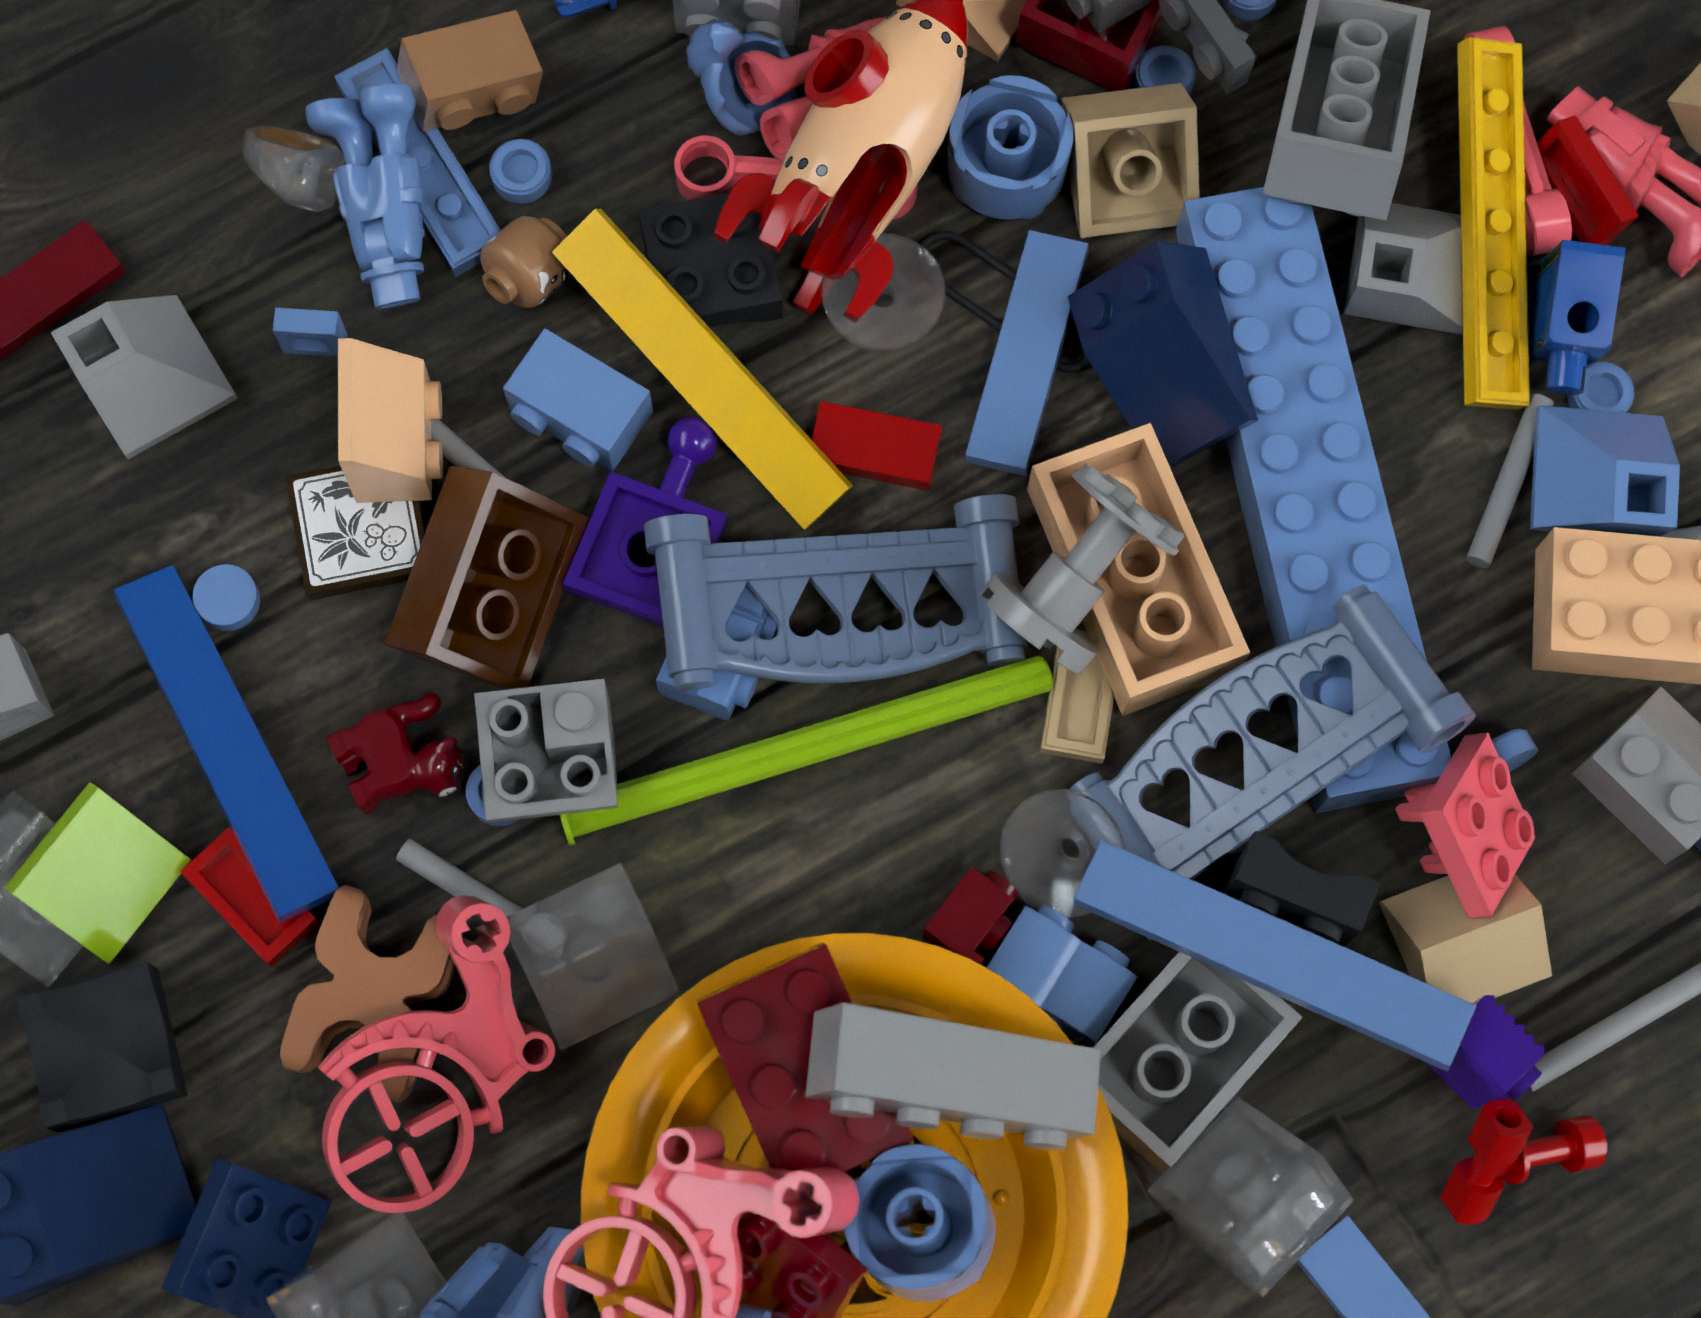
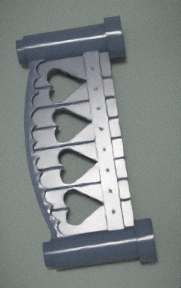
M991 494L962 500L954 505L956 528L711 544L708 518L704 515L675 514L658 517L644 524L646 551L649 554L655 555L668 674L670 678H674L675 689L687 691L711 687L714 685L713 674L721 670L777 681L829 684L871 681L904 675L954 660L972 651H981V654L986 655L988 666H1006L1025 660L1024 650L1028 648V641L997 616L986 604L989 599L981 597L979 594L995 572L1002 573L1020 584L1012 528L1019 525L1016 497L1007 494ZM931 573L935 575L961 607L963 620L960 625L950 626L940 620L934 627L925 628L915 621L913 611ZM870 577H872L901 613L902 625L899 629L891 631L878 625L871 632H861L853 625L851 619L852 612ZM808 581H810L839 617L840 630L838 633L826 635L816 629L812 635L800 637L791 631L789 618ZM745 585L748 586L776 621L778 633L775 638L764 640L753 634L750 639L738 642L728 636L726 622Z
M1360 585L1348 591L1335 602L1333 609L1338 614V617L1336 619L1337 622L1332 626L1283 643L1227 672L1198 692L1159 726L1134 753L1115 778L1104 780L1099 772L1092 773L1075 783L1068 790L1067 795L1072 801L1070 808L1097 848L1101 840L1192 880L1249 841L1254 831L1262 832L1405 732L1419 752L1426 753L1459 734L1474 720L1476 714L1460 692L1449 693L1378 593H1371L1366 585ZM1341 657L1347 659L1352 667L1353 714L1349 715L1306 698L1302 693L1304 679L1313 673L1323 674L1326 664L1334 658ZM1282 695H1289L1297 702L1298 753L1251 735L1248 729L1250 717L1258 711L1270 712L1272 702ZM1226 733H1237L1243 740V791L1200 774L1195 767L1197 754L1206 748L1216 749L1218 740ZM1174 770L1185 771L1190 779V828L1151 813L1142 804L1144 791L1153 785L1163 786L1165 777Z

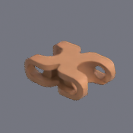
M344 885L336 890L315 942L318 961L333 974L334 979L330 982L308 985L297 995L280 1050L284 1069L297 1073L312 1071L319 1066L332 1039L339 1033L349 1028L365 1027L379 1019L394 1014L412 1011L411 1007L414 1004L436 1001L447 991L455 964L448 949L443 946L437 937L435 928L437 915L427 920L423 932L412 950L397 958L378 957L370 951L366 943L368 923L372 912L369 899L362 889L349 885ZM407 1047L380 1051L378 1064L391 1061L416 1063L421 1048ZM408 1075L394 1076L383 1079L381 1082L390 1101L401 1103L410 1096L418 1077Z

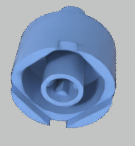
M1007 75L990 79L988 85L974 92L970 90L960 99L950 122L946 159L947 173L952 185V192L959 202L992 218L1032 219L1038 217L1045 207L1055 199L1064 184L1073 143V124L1069 114L1066 115L1064 109L1057 102V96L1049 87L1034 79Z
M929 1145L899 1146L883 1152L874 1159L872 1165L864 1171L858 1181L855 1180L854 1182L859 1195L858 1212L852 1223L844 1228L851 1251L857 1260L868 1268L867 1272L881 1287L892 1294L919 1302H931L949 1298L977 1282L984 1273L994 1247L995 1218L989 1199L972 1172L952 1155ZM926 1210L933 1221H935V1224L926 1227L924 1236L915 1238L912 1232L906 1228V1225L916 1223L918 1211Z

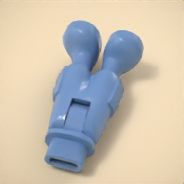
M402 83L379 84L362 89L359 92L360 100L330 98L312 102L305 107L306 121L309 127L319 134L335 138L342 150L346 165L338 167L336 173H333L336 195L340 204L338 208L343 220L347 223L357 264L360 270L363 271L360 274L361 281L371 285L375 309H388L420 301L416 275L424 272L423 262L420 260L414 261L421 257L422 239L425 237L422 214L419 205H422L423 196L419 159L406 152L407 127L414 114L416 100L412 86ZM373 126L380 149V156L374 158L372 148Z

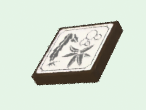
M341 466L285 476L304 587L309 600L408 581L426 532L420 501L356 503Z

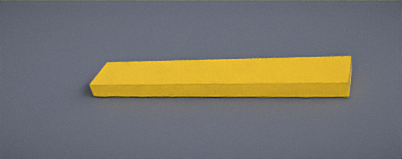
M1469 37L1457 43L1464 406L1518 410L1530 406L1522 44Z
M594 209L552 251L556 258L804 530L817 521L853 487L849 480L602 209Z

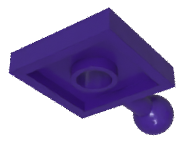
M696 416L685 417L672 426L668 435V447L673 458L659 489L610 471L563 582L566 592L663 627L656 564L651 567L637 566L630 561L628 553L635 542L645 539L644 524L658 517L675 514H699L708 518L711 544L720 543L728 524V514L683 498L695 466L709 461L717 449V434L703 418Z

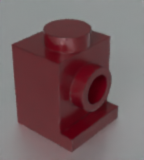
M971 867L925 926L922 940L927 944L939 946L982 965L984 958L977 953L978 950L983 947L991 954L1011 929L1014 922L1005 915L1009 912L1011 905L1020 893L1009 881L996 872L989 870L983 876Z

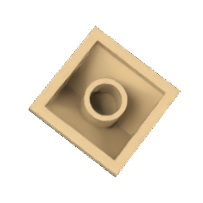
M1514 875L1495 912L1489 917L1468 918L1449 876L1379 902L1410 976L1465 1001L1473 1003L1484 995H1495V998H1498L1552 976L1542 905L1516 875Z

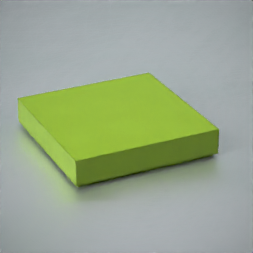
M89 782L4 888L103 961L110 964L181 875L180 871L192 860L105 792Z

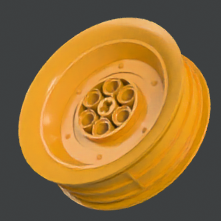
M842 933L799 938L766 947L731 962L698 982L676 999L649 1026L628 1053L609 1086L596 1117L588 1145L581 1187V1225L593 1219L618 1215L620 1198L608 1195V1184L631 1183L641 1185L658 1161L656 1147L659 1138L665 1131L671 1128L704 1125L714 1127L721 1133L725 1142L724 1158L751 1167L770 1168L696 1001L705 995L821 942L827 945L854 1005L1072 1044V1042L1052 1018L1030 997L1010 982L975 961L939 946L904 937L871 933ZM1099 1086L1094 1135L1068 1139L1065 1150H1044L1027 1147L1024 1145V1134L1004 1131L1003 1139L997 1140L966 1137L960 1134L961 1124L939 1120V1128L936 1129L909 1127L914 1140L901 1146L920 1144L937 1147L962 1162L976 1177L989 1199L995 1218V1242L992 1254L984 1273L977 1282L956 1295L931 1302L912 1301L896 1296L881 1287L866 1271L840 1318L1108 1317L1117 1293L1125 1258L1128 1228V1197L1120 1142L1110 1110ZM866 1161L845 1171V1173L851 1177L853 1182L855 1180L858 1181L864 1171L872 1165V1162ZM813 1189V1190L810 1191V1197H809V1199L815 1201V1200L813 1199V1192H814V1189ZM637 1202L636 1216L659 1224L675 1237L685 1253L690 1252L689 1246L681 1234L665 1217L652 1208ZM817 1203V1204H818V1213H817V1214H821L822 1205L819 1204V1203ZM935 1221L927 1224L914 1223L906 1225V1228L912 1232L915 1238H919L925 1235L926 1227L934 1225ZM610 1227L589 1238L583 1244L587 1270L614 1282V1276L630 1230ZM844 1229L826 1233L840 1246L847 1240ZM649 1242L634 1284L622 1287L616 1285V1290L611 1295L601 1297L594 1295L600 1314H602L606 1306L616 1304L624 1306L623 1302L627 1296L642 1294L675 1309L676 1294L673 1276L665 1258L655 1245ZM697 1268L693 1270L697 1289V1305L694 1318H701L703 1296ZM625 1309L624 1318H643Z

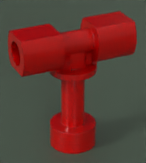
M1508 1099L1492 1100L1483 1106L1467 1139L1475 1150L1474 1157L1463 1159L1455 1165L1440 1198L1457 1223L1474 1225L1482 1223L1489 1218L1505 1186L1503 1182L1511 1185L1525 1182L1529 1176L1530 1167L1559 1162L1569 1172L1598 1168L1604 1163L1607 1156L1606 1137L1598 1121L1589 1115L1562 1119L1555 1124L1551 1136L1527 1140L1534 1126L1517 1102Z

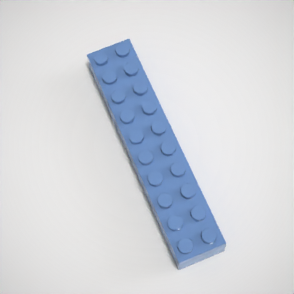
M1264 187L1184 201L1175 230L1178 244L1206 248L1258 418L1257 422L1225 438L1275 647L1311 632L1332 626L1337 622L1336 619L1338 617V614L1333 609L1335 602L1353 588L1366 585L1371 593H1378L1426 659L1312 205L1292 203L1285 199L1263 195ZM1334 658L1326 664L1323 674L1313 673L1307 676L1302 683L1303 695L1308 699L1352 715V667L1350 662L1345 658ZM1287 695L1298 741L1297 702L1293 697ZM1405 732L1311 797L1314 812L1321 813L1405 797V792L1408 789L1437 783L1451 759L1448 743L1446 742L1429 752L1420 753Z

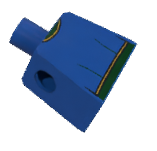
M1562 240L1535 266L1529 358L1548 361L1546 391L1564 395L1582 394L1584 392L1586 366L1594 363L1609 351L1613 337L1626 248Z

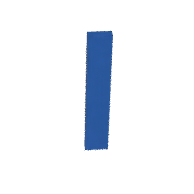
M174 565L113 589L115 599L279 924L332 900L334 893L339 887Z

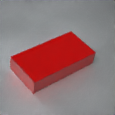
M1576 115L1557 121L1537 142L1551 189H1558L1564 196L1571 217L1572 229L1580 242L1608 245L1639 216Z
M820 401L812 441L842 474L929 491L942 425Z
M229 827L180 871L271 968L320 923L308 910L279 924L233 831Z

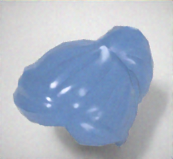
M712 19L700 25L690 36V42L686 49L688 68L693 70L696 78H701V85L704 89L707 104L722 127L738 136L760 131V118L762 114L777 105L798 99L799 86L761 106L753 104L744 95L735 74V60L739 54L752 49L768 52L778 58H787L789 55L783 40L771 39L756 32L741 33L739 29L733 27L732 23L725 19Z

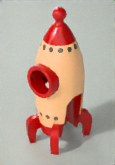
M913 0L897 9L868 32L858 29L848 31L835 38L819 53L807 73L804 90L807 98L813 104L786 154L776 180L762 173H750L740 178L733 186L719 214L713 238L724 244H727L737 227L748 215L756 213L761 216L758 230H762L759 237L760 242L764 247L779 253L788 236L792 234L802 237L827 205L800 266L810 272L793 300L795 308L812 315L834 282L842 280L848 272L853 271L857 275L858 284L843 316L856 324L875 304L888 285L894 271L893 259L890 252L883 245L876 242V240L897 215L923 176L944 140L960 100L968 48V23L963 0Z

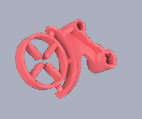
M461 895L450 899L440 909L435 925L437 937L443 946L448 949L466 987L467 996L463 1005L449 1012L430 1010L408 1011L379 1019L347 1037L317 1067L331 1080L334 1081L336 1079L343 1086L333 1099L323 1125L322 1146L327 1167L335 1181L351 1198L376 1211L386 1213L415 1211L434 1203L449 1192L462 1176L470 1160L474 1142V1127L486 1124L490 1134L502 1132L503 1119L498 1100L528 1071H541L547 1068L555 1056L554 1043L547 1034L526 1022L518 1020L511 992L510 969L503 954L510 939L509 921L502 910L475 896ZM471 916H475L484 922L483 925L475 928L480 936L473 942L461 936L463 932L470 930L466 920ZM530 1041L529 1047L523 1052L525 1044ZM407 1047L421 1048L416 1063L409 1061L385 1062L367 1068L357 1075L349 1068L362 1058L383 1050ZM437 1053L452 1059L465 1071L477 1091L482 1108L470 1110L458 1088L443 1075L432 1069ZM405 1075L430 1080L439 1085L449 1099L410 1119L405 1123L404 1128L412 1137H419L457 1117V1143L447 1167L430 1184L413 1148L407 1143H400L396 1151L416 1191L415 1193L401 1197H380L369 1194L353 1185L347 1178V1175L389 1153L392 1150V1143L386 1137L379 1136L339 1157L337 1147L339 1128L350 1104L367 1088L383 1124L391 1131L399 1129L401 1123L381 1080Z
M709 1125L671 1128L665 1131L659 1138L656 1147L658 1161L641 1185L631 1183L608 1184V1195L620 1198L618 1215L593 1219L580 1225L570 1232L556 1248L549 1262L544 1280L543 1301L546 1318H569L565 1301L566 1282L599 1297L613 1294L616 1290V1285L622 1287L634 1284L649 1242L655 1245L661 1252L671 1270L676 1294L675 1309L642 1294L627 1296L623 1302L624 1306L621 1304L606 1306L600 1318H624L625 1309L643 1318H694L697 1305V1289L693 1270L697 1268L703 1296L701 1318H736L743 1277L741 1251L737 1236V1226L740 1217L745 1212L752 1211L777 1222L780 1228L791 1236L801 1238L840 1231L852 1223L858 1212L859 1195L857 1186L848 1174L837 1168L822 1167L791 1171L788 1169L751 1167L724 1158V1139L716 1128ZM813 1189H814L813 1199H814L815 1201L809 1199V1197H810V1191L813 1190ZM637 1202L652 1208L665 1217L681 1234L689 1246L690 1252L685 1253L675 1237L662 1226L649 1219L636 1216ZM817 1203H819V1204L822 1205L821 1214H817V1213H818V1204H817ZM610 1227L630 1230L614 1276V1282L572 1263L577 1251L589 1238Z

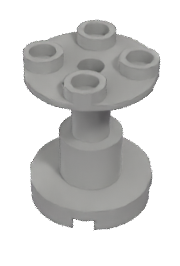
M1085 463L1080 471L1076 469L1072 476L1105 508L1068 555L1063 557L1053 551L1026 587H1023L1002 573L995 572L979 593L981 597L989 599L986 604L997 616L1040 650L1044 646L1051 649L1056 645L1063 651L1056 662L1079 674L1085 670L1098 653L1095 646L1076 627L1105 592L1096 582L1136 531L1173 556L1179 552L1177 546L1185 537L1163 517L1155 512L1152 515L1145 508L1134 502L1138 497L1109 474H1102L1089 463Z

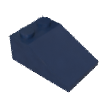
M1156 241L1068 295L1084 354L1131 428L1135 429L1151 423L1170 468L1258 421L1206 248Z
M160 1103L17 1147L0 1154V1304L20 1305L183 1238L198 1202L163 1104Z

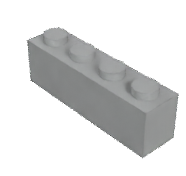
M840 1003L814 1012L805 1098L831 1102L830 1113L839 1116L873 1117L874 1109L896 1113V1124L905 1127L936 1129L939 1128V1120L961 1124L960 1134L966 1137L997 1140L1003 1139L1004 1131L1024 1134V1145L1027 1147L1044 1150H1065L1068 1139L1094 1135L1101 1050Z

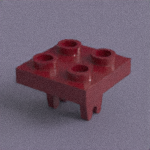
M752 1211L745 1212L738 1222L737 1236L741 1251L743 1275L740 1307L747 1304L768 1309L771 1311V1318H840L868 1269L854 1257L855 1255L851 1251L847 1240L840 1246L826 1234L805 1238L791 1236L781 1229L777 1222Z

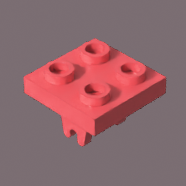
M1480 733L1464 736L1437 783L1408 789L1405 792V796L1409 803L1400 804L1395 808L1400 821L1424 823L1432 840L1429 847L1433 855L1422 857L1420 863L1425 873L1448 874L1468 918L1489 917L1493 915L1535 839L1532 818L1526 810H1523L1511 784L1507 763L1503 758L1499 757L1489 733Z

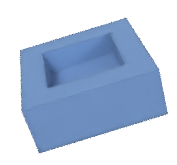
M275 307L273 333L283 353L338 357V339L347 338L348 335L338 311Z

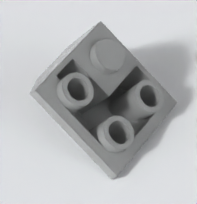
M1391 203L1386 221L1358 216L1344 314L1463 335L1461 215Z
M177 295L108 301L51 332L81 386L128 460L238 399Z
M604 679L474 693L487 823L618 808L616 755L610 697Z

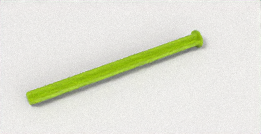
M1032 657L617 784L618 808L560 815L569 846L574 845V837L1049 692L1053 688L1051 670L1043 657Z

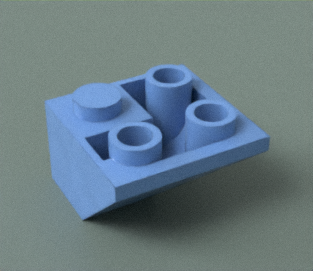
M1539 405L1536 408L1530 530L1550 532L1554 527L1661 537L1676 529L1680 464L1664 417Z

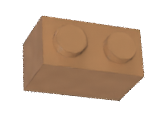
M517 10L401 38L397 72L402 84H408L413 88L416 100L414 113L422 132L440 127L446 130L457 129L467 125L474 118L497 112L503 115L518 113L530 104L536 103L543 73Z

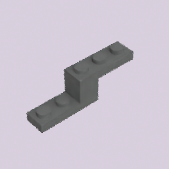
M1155 0L1066 1L1078 18L1086 17L1095 31L1100 33ZM1159 0V6L1165 20L1173 30H1182L1194 47L1193 55L1199 69L1209 80L1216 78L1226 94L1248 83L1256 56L1217 0Z

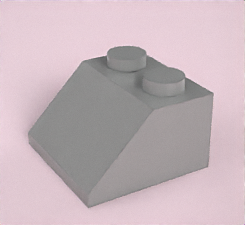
M1660 686L1572 775L1666 865L1686 852L1701 837V724Z

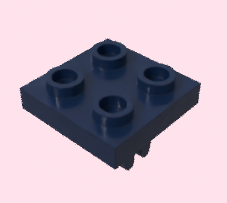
M217 1157L167 1273L162 1289L241 1318H284L332 1202Z

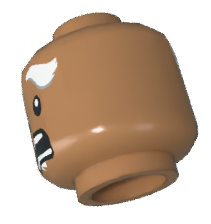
M530 216L518 217L506 225L484 245L480 256L482 269L485 273L482 276V281L490 295L503 304L511 302L522 308L536 307L546 300L568 280L571 274L552 253L567 237L564 231L549 219H537Z

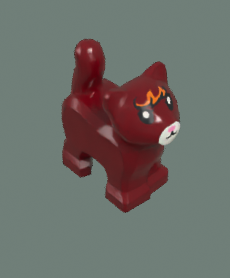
M427 693L422 699L417 701H407L383 710H375L364 716L350 729L343 728L326 736L338 764L341 763L347 776L357 770L359 762L364 761L367 764V774L348 783L357 806L363 814L367 815L374 812L378 803L384 800L403 797L417 789L429 790L439 797L447 796L457 790V780L464 768L461 757L464 751L462 748L457 747V740L454 737H448L440 741L431 742L417 753H414L407 730L408 724L425 721L438 712L442 703L441 698L436 693Z

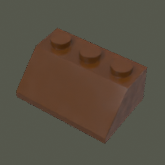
M450 466L384 645L435 666L506 690L528 687L564 589L563 582L582 540L589 517L492 471Z

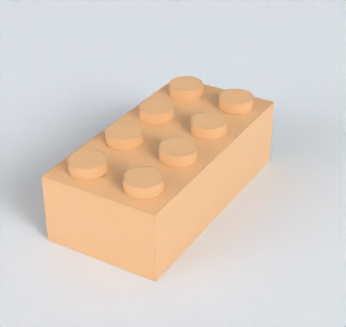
M1151 423L1033 465L1027 488L1052 550L1063 557L1068 555L1105 508L1072 476L1076 469L1080 471L1085 463H1089L1102 474H1109L1138 497L1134 502L1145 508L1152 515L1154 512L1185 536L1177 546L1179 552L1173 556L1136 531L1096 581L1105 592L1082 620L1098 651V660L1104 674L1106 673L1122 716L1212 683L1227 672L1243 664L1250 654V650Z
M1554 527L1535 549L1532 670L1701 685V540Z

